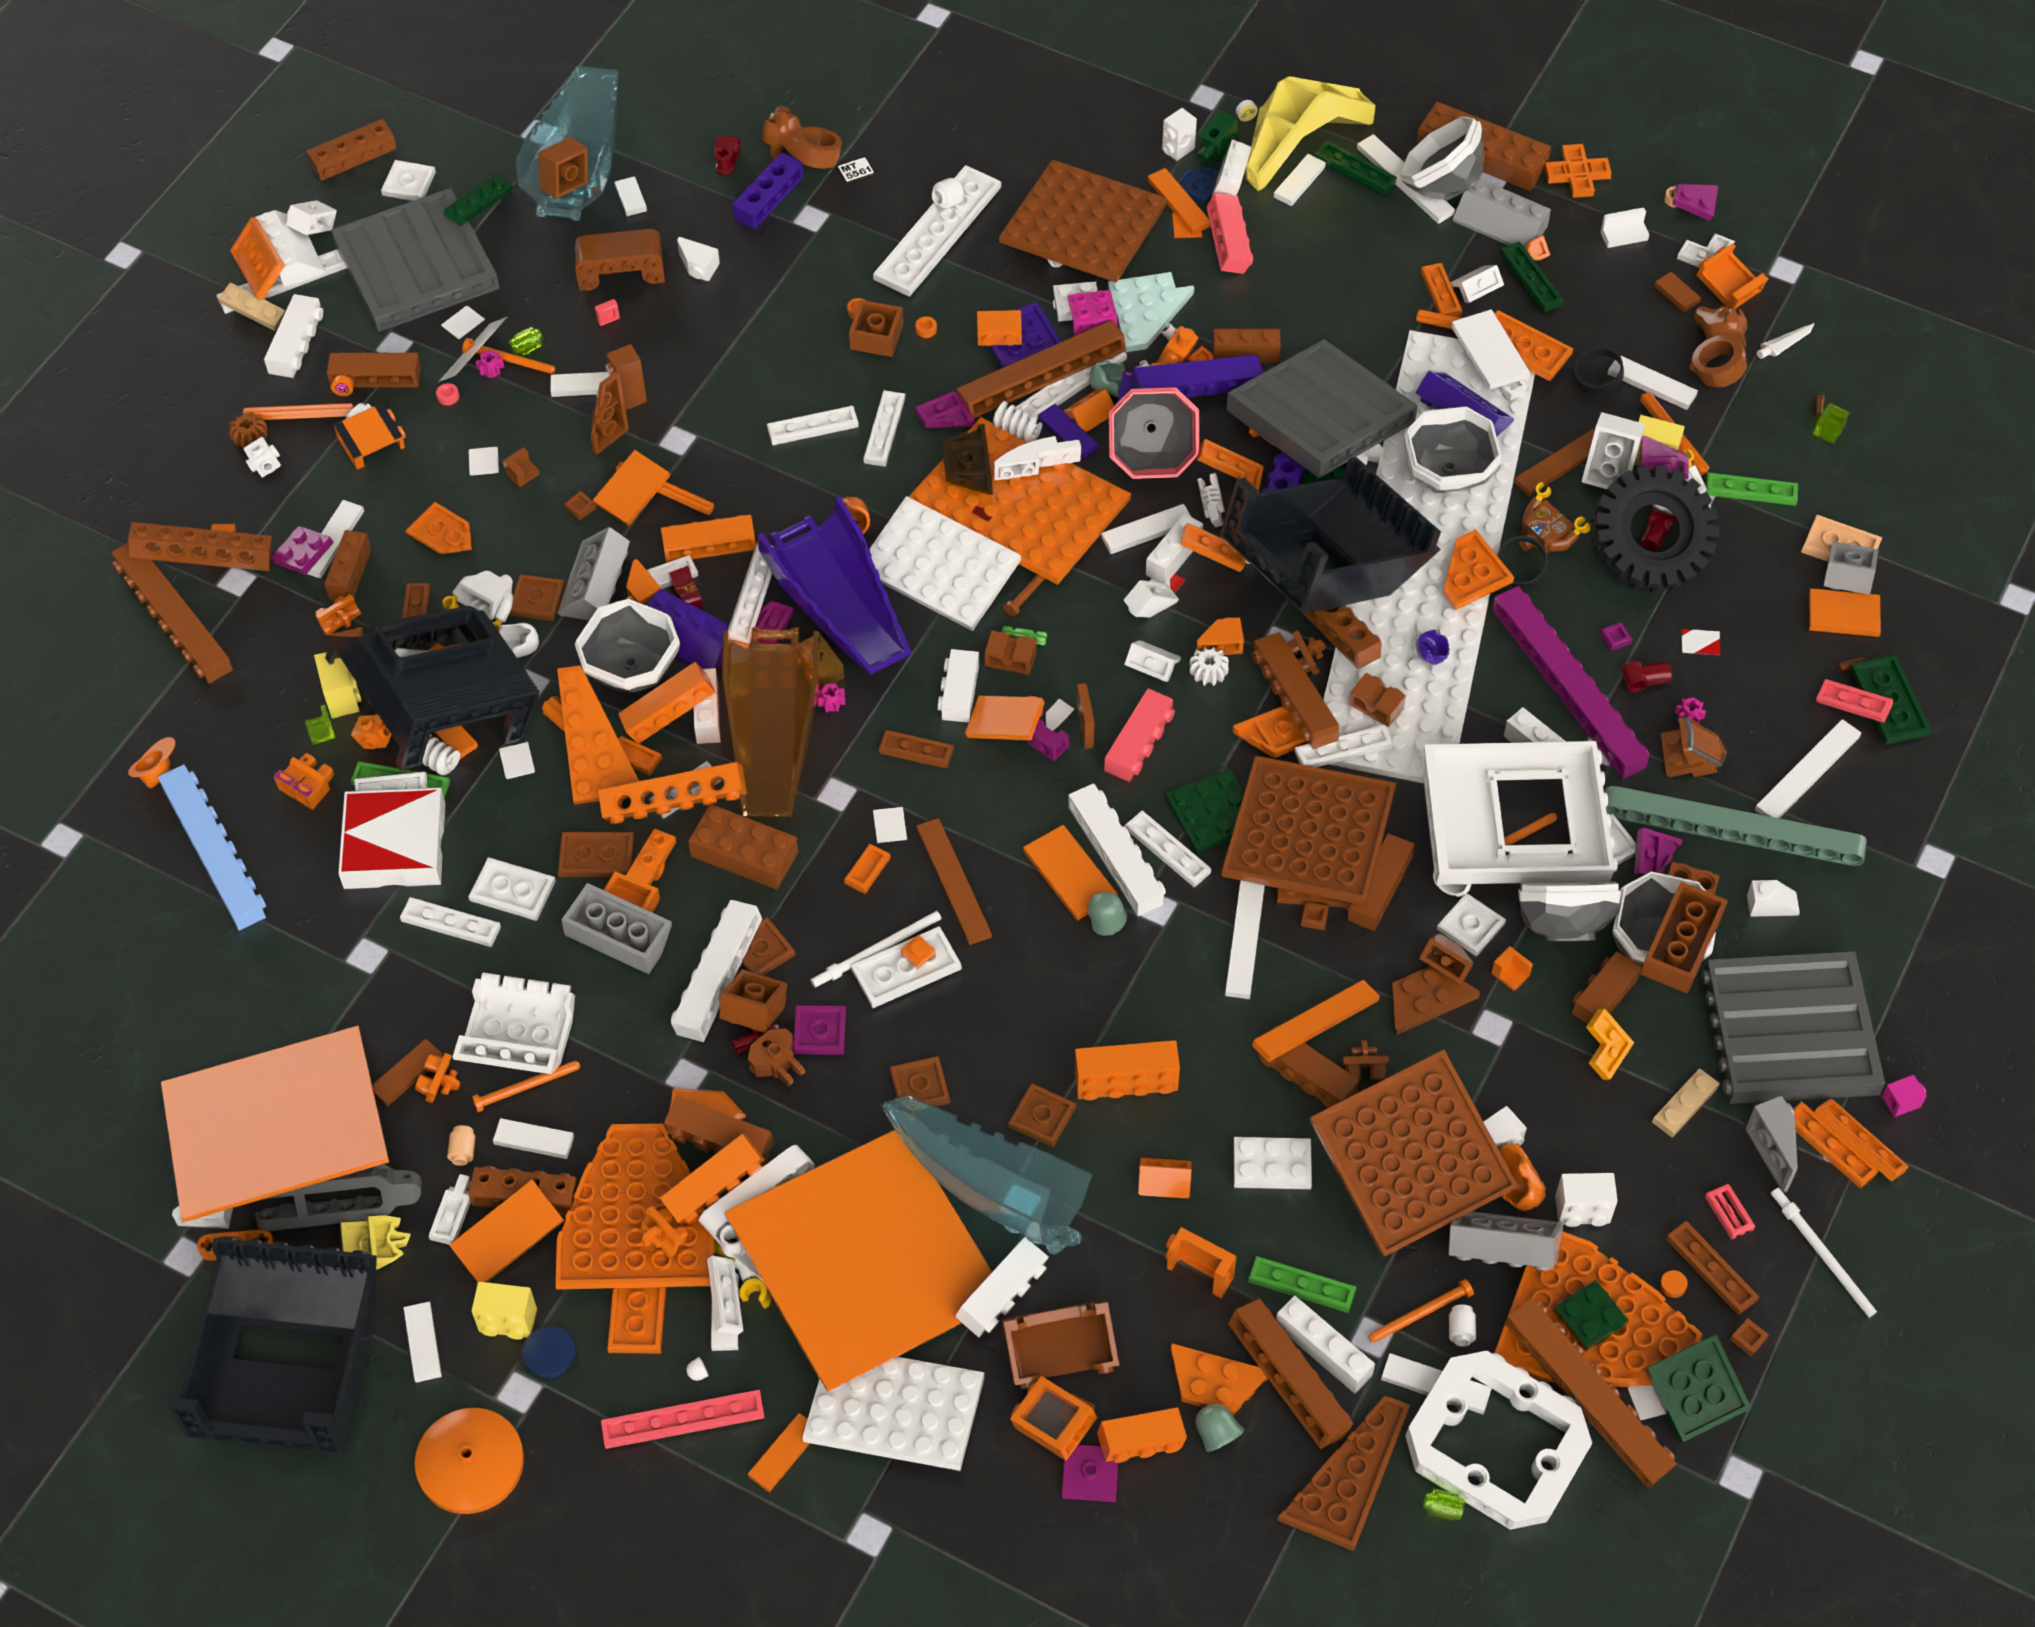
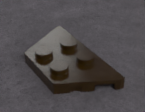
M985 424L978 425V429L971 433L965 431L958 434L957 437L942 441L946 482L993 495Z

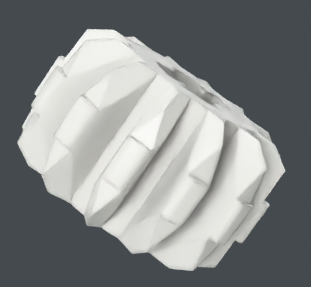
M1204 646L1202 652L1196 650L1194 656L1191 657L1190 673L1194 676L1196 682L1202 680L1204 686L1207 682H1211L1214 686L1216 681L1223 682L1224 676L1228 674V657L1224 656L1223 650L1216 652L1215 647L1207 650Z

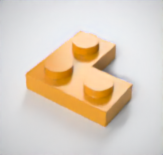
M1604 1008L1596 1011L1586 1028L1601 1044L1589 1061V1064L1603 1080H1610L1634 1042Z

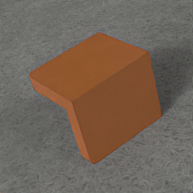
M525 448L520 449L503 460L506 475L519 488L540 475L539 469L529 460L528 451Z

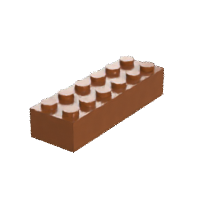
M1436 102L1419 127L1417 145L1428 134L1462 116L1474 118L1481 123L1484 136L1485 161L1482 172L1528 191L1532 190L1545 170V162H1549L1551 146Z

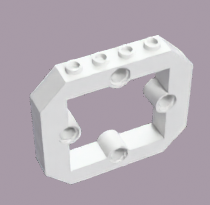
M1488 1351L1450 1358L1405 1435L1415 1472L1510 1530L1548 1521L1592 1445L1582 1409L1576 1405V1402L1571 1397L1561 1396L1553 1391L1549 1384L1543 1381L1538 1382L1530 1377L1524 1369L1513 1367L1501 1355ZM1472 1377L1510 1399L1512 1406L1517 1410L1530 1411L1566 1433L1556 1451L1544 1449L1536 1456L1531 1471L1538 1482L1526 1503L1521 1502L1490 1483L1489 1473L1482 1465L1471 1464L1464 1467L1431 1446L1444 1424L1455 1426L1463 1420L1468 1408V1401L1462 1393ZM1525 1390L1529 1392L1531 1398L1523 1397L1519 1391ZM1447 1405L1456 1406L1459 1412H1450ZM1541 1462L1550 1463L1553 1470L1544 1469ZM1468 1477L1477 1478L1480 1485H1472L1468 1481Z

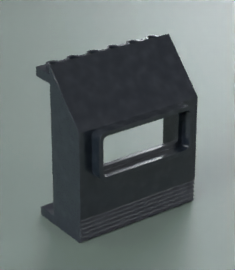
M1357 457L1349 458L1343 477L1257 493L1258 490L1245 478L1237 479L1220 532V536L1303 614L1390 596L1441 550L1437 546L1441 531ZM1305 540L1314 541L1311 543H1307L1306 548L1299 543L1300 541ZM1328 555L1341 568L1329 570L1325 567Z
M463 606L325 635L329 640L325 657L329 665L334 664L335 659L341 658L399 745L400 749L395 764L400 771L421 766L430 733L507 714L500 736L502 743L507 745L525 740L540 691L484 610H477L472 606ZM456 627L459 628L468 641L465 644L406 657H400L395 652L398 645L405 643L408 647H411L412 643L414 646H417L419 640L427 639L429 643L432 642V639L437 641L438 637L442 635L453 638Z
M228 1236L223 1237V1239L213 1238L211 1248L217 1259L180 1398L171 1397L168 1406L184 1435L192 1438L344 1454L374 1329L377 1256L370 1255L361 1250L344 1252L333 1247L325 1250L316 1249L311 1245H301V1247L290 1246L284 1242L268 1244L256 1239L239 1241ZM243 1327L344 1337L337 1368L334 1370L234 1359Z

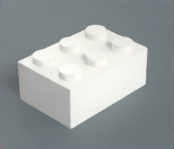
M1601 412L1582 482L1607 489L1620 475L1629 470L1632 473L1646 424Z

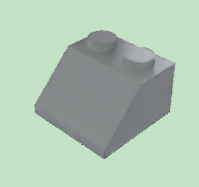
M1832 541L1824 586L1832 590L1842 589L1852 591L1853 593L1870 595L1879 549Z

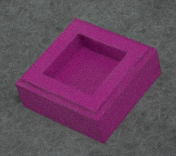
M1622 622L1603 628L1600 631V635L1610 651L1632 643V638Z

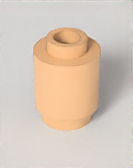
M456 1126L453 1128V1132L450 1133L447 1158L455 1165L463 1166L473 1160L475 1135L471 1127Z

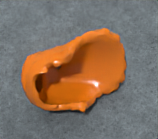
M1509 1143L1503 1145L1499 1152L1518 1187L1502 1195V1197L1519 1211L1531 1210L1533 1207H1537L1546 1197L1544 1183L1519 1144L1513 1145Z

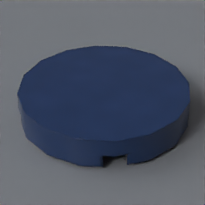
M1200 167V169L1195 170L1191 168L1183 173L1180 186L1194 202L1206 203L1212 198L1219 173L1208 167Z
M546 1326L537 1329L528 1336L523 1346L522 1355L529 1371L540 1378L552 1379L563 1375L570 1365L572 1366L575 1361L576 1348L573 1338L567 1331L559 1327Z

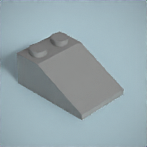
M1779 1096L1754 1107L1746 1131L1781 1191L1784 1193L1788 1191L1798 1168L1794 1110L1789 1103H1786L1783 1096Z

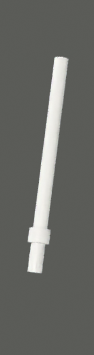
M935 911L838 965L836 963L826 968L825 972L810 979L812 985L816 988L829 980L834 981L840 978L842 973L851 969L852 964L880 953L941 920L938 911Z
M1780 1188L1773 1190L1771 1195L1781 1206V1212L1788 1220H1792L1868 1318L1873 1316L1877 1312L1799 1214L1800 1209L1794 1202L1791 1203Z

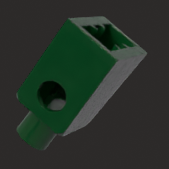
M1221 109L1201 134L1202 149L1198 152L1197 157L1202 162L1206 163L1210 158L1217 162L1221 161L1232 139L1239 142L1237 119Z

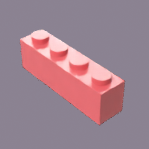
M1214 193L1207 205V211L1220 270L1244 274L1253 262V254L1250 251L1249 238L1246 234V223L1243 221L1242 206L1239 203L1238 196Z
M1147 689L1106 755L1104 771L1128 782L1131 781L1134 774H1139L1143 765L1142 761L1145 757L1148 758L1154 747L1153 743L1156 739L1159 740L1164 732V725L1166 722L1170 723L1174 716L1173 699Z

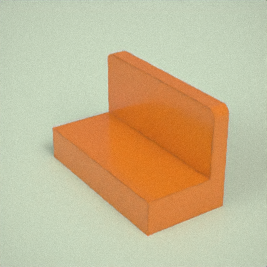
M1106 389L1094 390L1063 410V412L1071 419H1074L1081 429L1088 432L1109 418V411L1114 407V404Z
M1141 1158L1138 1194L1143 1196L1189 1198L1192 1161Z

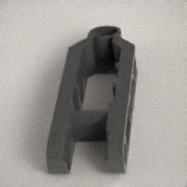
M385 1164L265 1198L294 1196L295 1203L280 1204L279 1207L257 1211L255 1213L257 1228L264 1231H274L341 1222L364 1221L368 1219V1216H388L396 1206L410 1205L418 1201L421 1195L422 1180L413 1171L393 1170ZM376 1187L381 1191L380 1196L362 1197L361 1195L353 1199L337 1200L334 1198L331 1201L317 1203L306 1202L305 1194Z

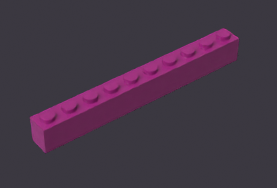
M1517 586L1496 596L1493 606L1494 613L1590 739L1596 741L1597 748L1619 777L1623 780L1645 769L1649 759L1647 748L1639 743L1634 731L1626 726L1620 713L1612 708L1607 696L1599 691L1593 678L1585 673L1580 661L1572 656L1568 646L1558 638L1555 629L1545 621L1542 612L1534 607L1529 595Z

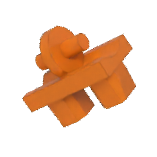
M349 594L346 597L339 596L335 599L332 606L327 609L321 608L315 614L323 633L328 635L342 626L346 629L350 627V621L361 615V612L355 603L354 597Z
M445 1053L442 1058L429 1054L424 1069L436 1073L434 1079L420 1075L415 1086V1090L427 1095L425 1101L433 1103L440 1085L443 1086L441 1093L444 1095H448L450 1089H459L460 1082L456 1079L457 1071L450 1070L449 1075H445L452 1055Z
M653 1206L647 1208V1215L641 1223V1230L644 1232L641 1239L642 1243L645 1246L654 1244L657 1248L660 1247L668 1257L674 1256L678 1246L685 1242L688 1235L687 1231L682 1226L675 1228L670 1226L673 1218L666 1208L658 1211Z

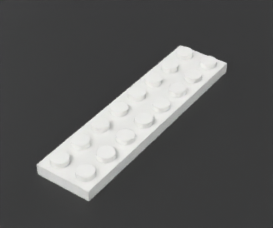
M965 165L954 178L963 187L962 201L948 209H943L933 203L874 272V280L910 297L999 191L1001 181Z

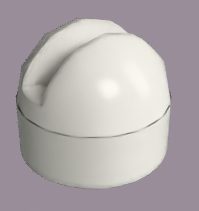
M700 1357L691 1361L687 1366V1375L695 1381L709 1376Z

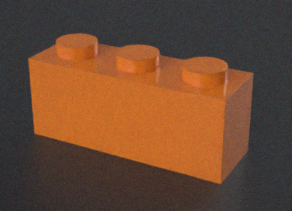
M1178 1407L1102 1421L1097 1431L1105 1462L1114 1461L1115 1463L1127 1461L1130 1457L1135 1456L1147 1458L1162 1451L1166 1453L1176 1452L1182 1448L1187 1438Z

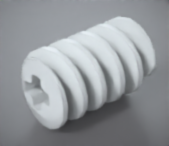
M1003 401L994 414V426L996 428L1002 427V430H1008L1010 435L1015 434L1018 439L1023 438L1027 442L1035 441L1041 432L1042 423L1037 424L1038 419L1036 416L1029 420L1030 413L1028 412L1022 417V409H1018L1015 412L1014 405L1009 406L1007 409L1008 403Z
M430 734L422 764L427 767L429 766L430 769L436 771L441 776L447 775L457 766L460 760V752L454 751L451 746L446 747V743L443 741L439 742L438 738H432Z

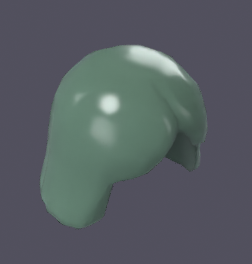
M1109 361L1097 362L1092 367L1090 373V385L1096 391L1106 389L1109 395L1118 398L1123 371H1125L1124 364L1111 363Z
M1099 892L1094 894L1089 900L1087 906L1088 915L1091 919L1092 929L1096 934L1111 936L1123 928L1127 921V913L1116 894Z
M1213 1403L1204 1407L1197 1413L1195 1418L1196 1428L1207 1452L1221 1448L1244 1432L1243 1427L1236 1421L1229 1409L1222 1404Z

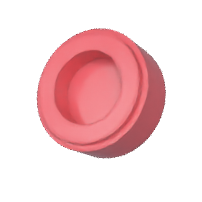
M442 384L436 390L437 399L443 405H452L459 399L458 388L454 384Z

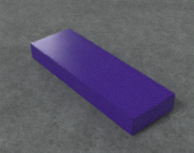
M1056 404L1038 414V420L1061 442L1080 441V460L1098 449V443Z

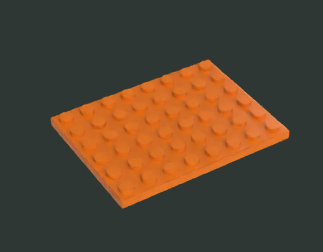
M981 417L967 433L977 430L978 425L985 424L993 495L946 482L942 459L912 492L909 498L1021 555L1019 565L1058 585L1130 501L1131 493L1072 463L1039 467V472L1036 475L994 480V462L1007 452L1029 442L1023 438L1018 439L1015 434L1010 435L1009 431L1002 430V427L996 428L994 423ZM976 506L984 509V513L987 516H993V518L988 522L973 514L972 511Z

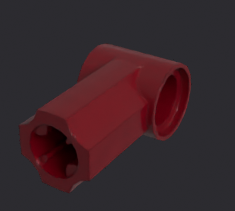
M1654 508L1640 545L1647 551L1658 552L1666 534L1671 532L1676 517L1671 513Z
M1632 661L1622 667V674L1627 689L1630 692H1639L1648 685L1669 683L1672 680L1671 666L1667 662L1642 665L1641 662Z

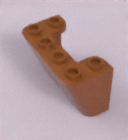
M643 229L578 237L575 240V270L579 291L597 288L599 285V274L641 270L644 281L651 284L665 282L659 232L654 229Z

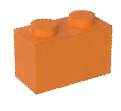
M1021 310L977 311L978 346L1022 345Z

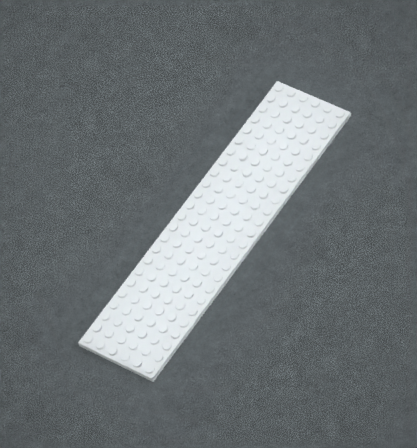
M1410 330L1396 390L1418 405L1416 419L1423 411L1438 410L1433 405L1430 407L1420 401L1421 397L1415 393L1428 370L1447 373L1514 418L1513 423L1497 437L1502 455L1500 467L1487 483L1466 491L1435 493L1426 488L1412 475L1404 441V433L1410 426L1384 440L1382 447L1383 454L1380 457L1376 475L1441 531L1437 546L1441 550L1390 596L1345 605L1347 608L1352 609L1354 615L1360 621L1365 622L1368 629L1374 635H1378L1382 642L1381 658L1360 669H1357L1335 648L1324 702L1339 724V736L1383 725L1349 705L1351 690L1365 673L1380 678L1383 681V686L1386 688L1391 686L1399 689L1406 695L1404 709L1389 727L1386 726L1393 742L1392 748L1329 765L1424 783L1421 762L1424 745L1460 743L1490 597L1489 594L1455 611L1443 595L1456 539L1476 529L1495 554H1498L1535 373L1530 371L1529 378L1523 379L1529 386L1528 392L1510 401L1498 388L1488 389L1459 339ZM1433 629L1436 630V633L1447 637L1450 648L1448 658L1437 665H1432L1421 659L1416 652L1415 645L1416 640L1421 634Z

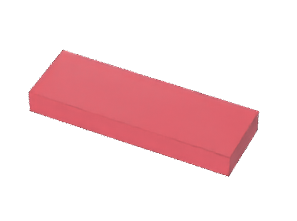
M1825 679L1816 698L1817 703L1883 723L1893 705V699Z

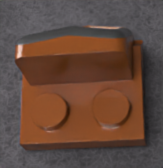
M1687 717L1679 718L1680 729L1661 733L1665 769L1668 778L1692 773L1693 777L1717 773V767L1722 766L1727 751L1717 734Z

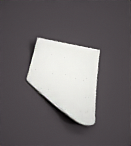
M1058 699L1046 712V727L1052 731L1055 730L1072 713L1074 708Z

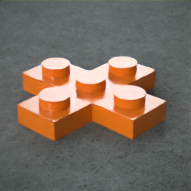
M1583 144L1562 145L1563 161L1545 162L1544 169L1548 184L1569 182L1573 198L1594 196L1595 189L1592 180L1611 179L1612 173L1608 158L1587 159Z

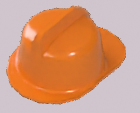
M166 737L156 742L130 767L128 771L129 776L139 777L149 788L157 785L160 782L158 776L170 771L168 756L174 750L175 740L172 737Z

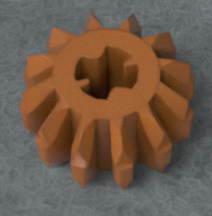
M253 412L249 415L242 413L241 417L234 416V421L229 423V435L237 447L242 446L245 448L261 437L264 440L267 439L268 428L260 415L255 416Z

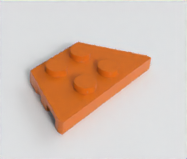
M1283 706L1233 725L1232 731L1235 735L1272 758L1295 750V747L1309 744L1308 741L1305 742L1303 740L1298 725L1295 726L1293 724L1291 714L1288 710H1284Z
M1176 1344L1171 1345V1355L1173 1356L1175 1374L1179 1384L1181 1402L1203 1408L1210 1404L1218 1403L1226 1406L1234 1415L1241 1408L1242 1404L1250 1399L1255 1390L1264 1381L1268 1380L1260 1367Z

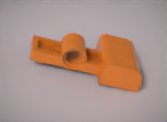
M654 829L628 873L623 875L615 871L604 891L653 913L660 900L658 888L651 886L653 880L657 881L661 877L665 867V860L676 844V837Z

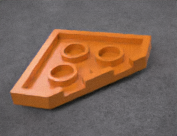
M1476 529L1456 539L1443 595L1455 611L1512 584L1514 581V576Z

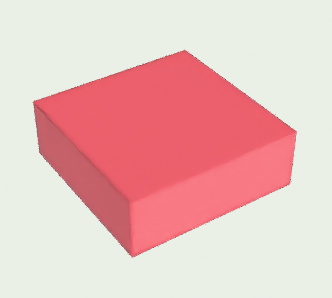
M615 299L595 306L596 318L600 326L620 318L618 304Z

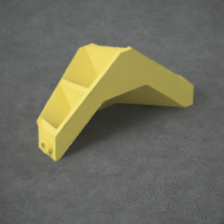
M1290 76L1279 81L1275 90L1259 109L1252 148L1246 165L1245 180L1257 191H1260L1266 187L1305 135L1326 123L1371 125L1374 121L1375 105L1361 93L1359 88Z

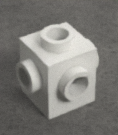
M263 437L243 448L249 458L246 460L248 466L253 472L257 470L262 478L281 466L277 459L280 454L274 445L269 446Z

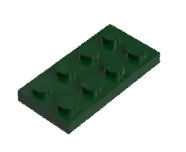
M1896 655L1851 665L1850 671L1860 690L1893 699V705L1885 722L1874 720L1885 745L1930 735V725Z

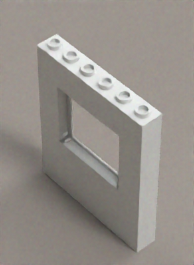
M1596 741L1424 745L1421 762L1436 885L1611 880L1613 873L1617 871V858L1613 857L1612 853L1614 837L1609 833L1611 816L1606 812L1608 795L1603 792L1605 774L1603 771H1600L1602 754L1600 750H1597ZM1562 779L1571 844L1505 846L1497 780Z

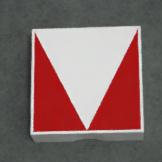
M441 788L345 792L339 877L344 889L378 888L386 885H441L443 856L441 852V839L444 833L445 800Z

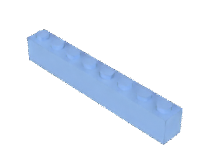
M182 765L158 776L168 800L238 930L266 918L263 912V908L266 907L265 902L260 894L255 895L253 892L256 886L250 876L245 877L244 872L247 870L241 858L235 859L236 849L231 841L226 842L224 837L227 836V833L222 823L216 824L215 819H218L212 805L207 807L205 802L208 801V798L203 788L197 789L196 785L199 782L194 772H188L185 765Z

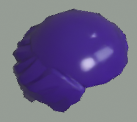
M1434 629L1424 632L1416 640V652L1427 663L1437 665L1447 659L1450 654L1447 637L1436 633Z

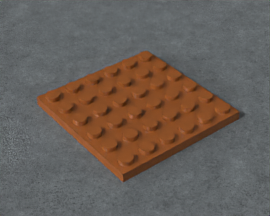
M1051 160L999 236V243L1117 283L1167 206V198Z
M1255 756L1223 865L1222 877L1366 906L1396 790V783Z
M1445 1050L1309 1118L1382 1258L1518 1187Z

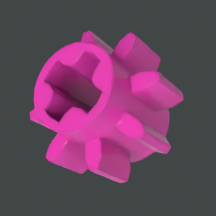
M491 350L480 353L481 360L476 361L480 375H485L489 378L500 375V368H504V362L501 359L500 353H495Z
M836 683L824 684L822 691L817 690L818 707L823 706L826 712H838L840 705H845L844 688L839 689Z
M1694 697L1687 700L1683 698L1680 705L1676 706L1675 713L1679 714L1677 721L1679 722V718L1687 717L1699 724L1706 714V711L1702 710L1704 703L1699 702Z

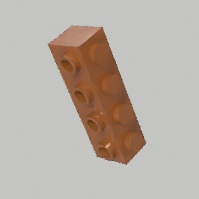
M382 118L307 150L310 166L320 181H323L397 149L392 131Z
M492 1166L474 1167L468 1195L472 1206L497 1208L529 1181L533 1180L558 1213L566 1215L573 1204L578 1183L576 1177L566 1173L551 1175L543 1171H534L533 1173L522 1172L515 1168L500 1170Z

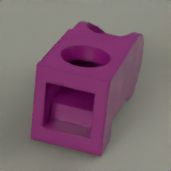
M1039 719L1032 740H1026V742L1054 762L1069 748V735L1062 730L1058 734L1055 733Z

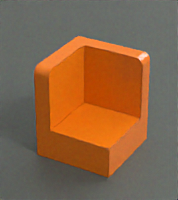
M1509 946L1494 961L1491 974L1515 991L1530 976L1533 964Z

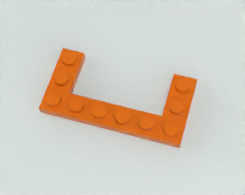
M1207 439L1202 441L1198 461L1237 479L1245 478L1259 493L1264 466ZM1190 523L1183 527L1180 545L1238 572L1242 571L1246 559L1224 539Z

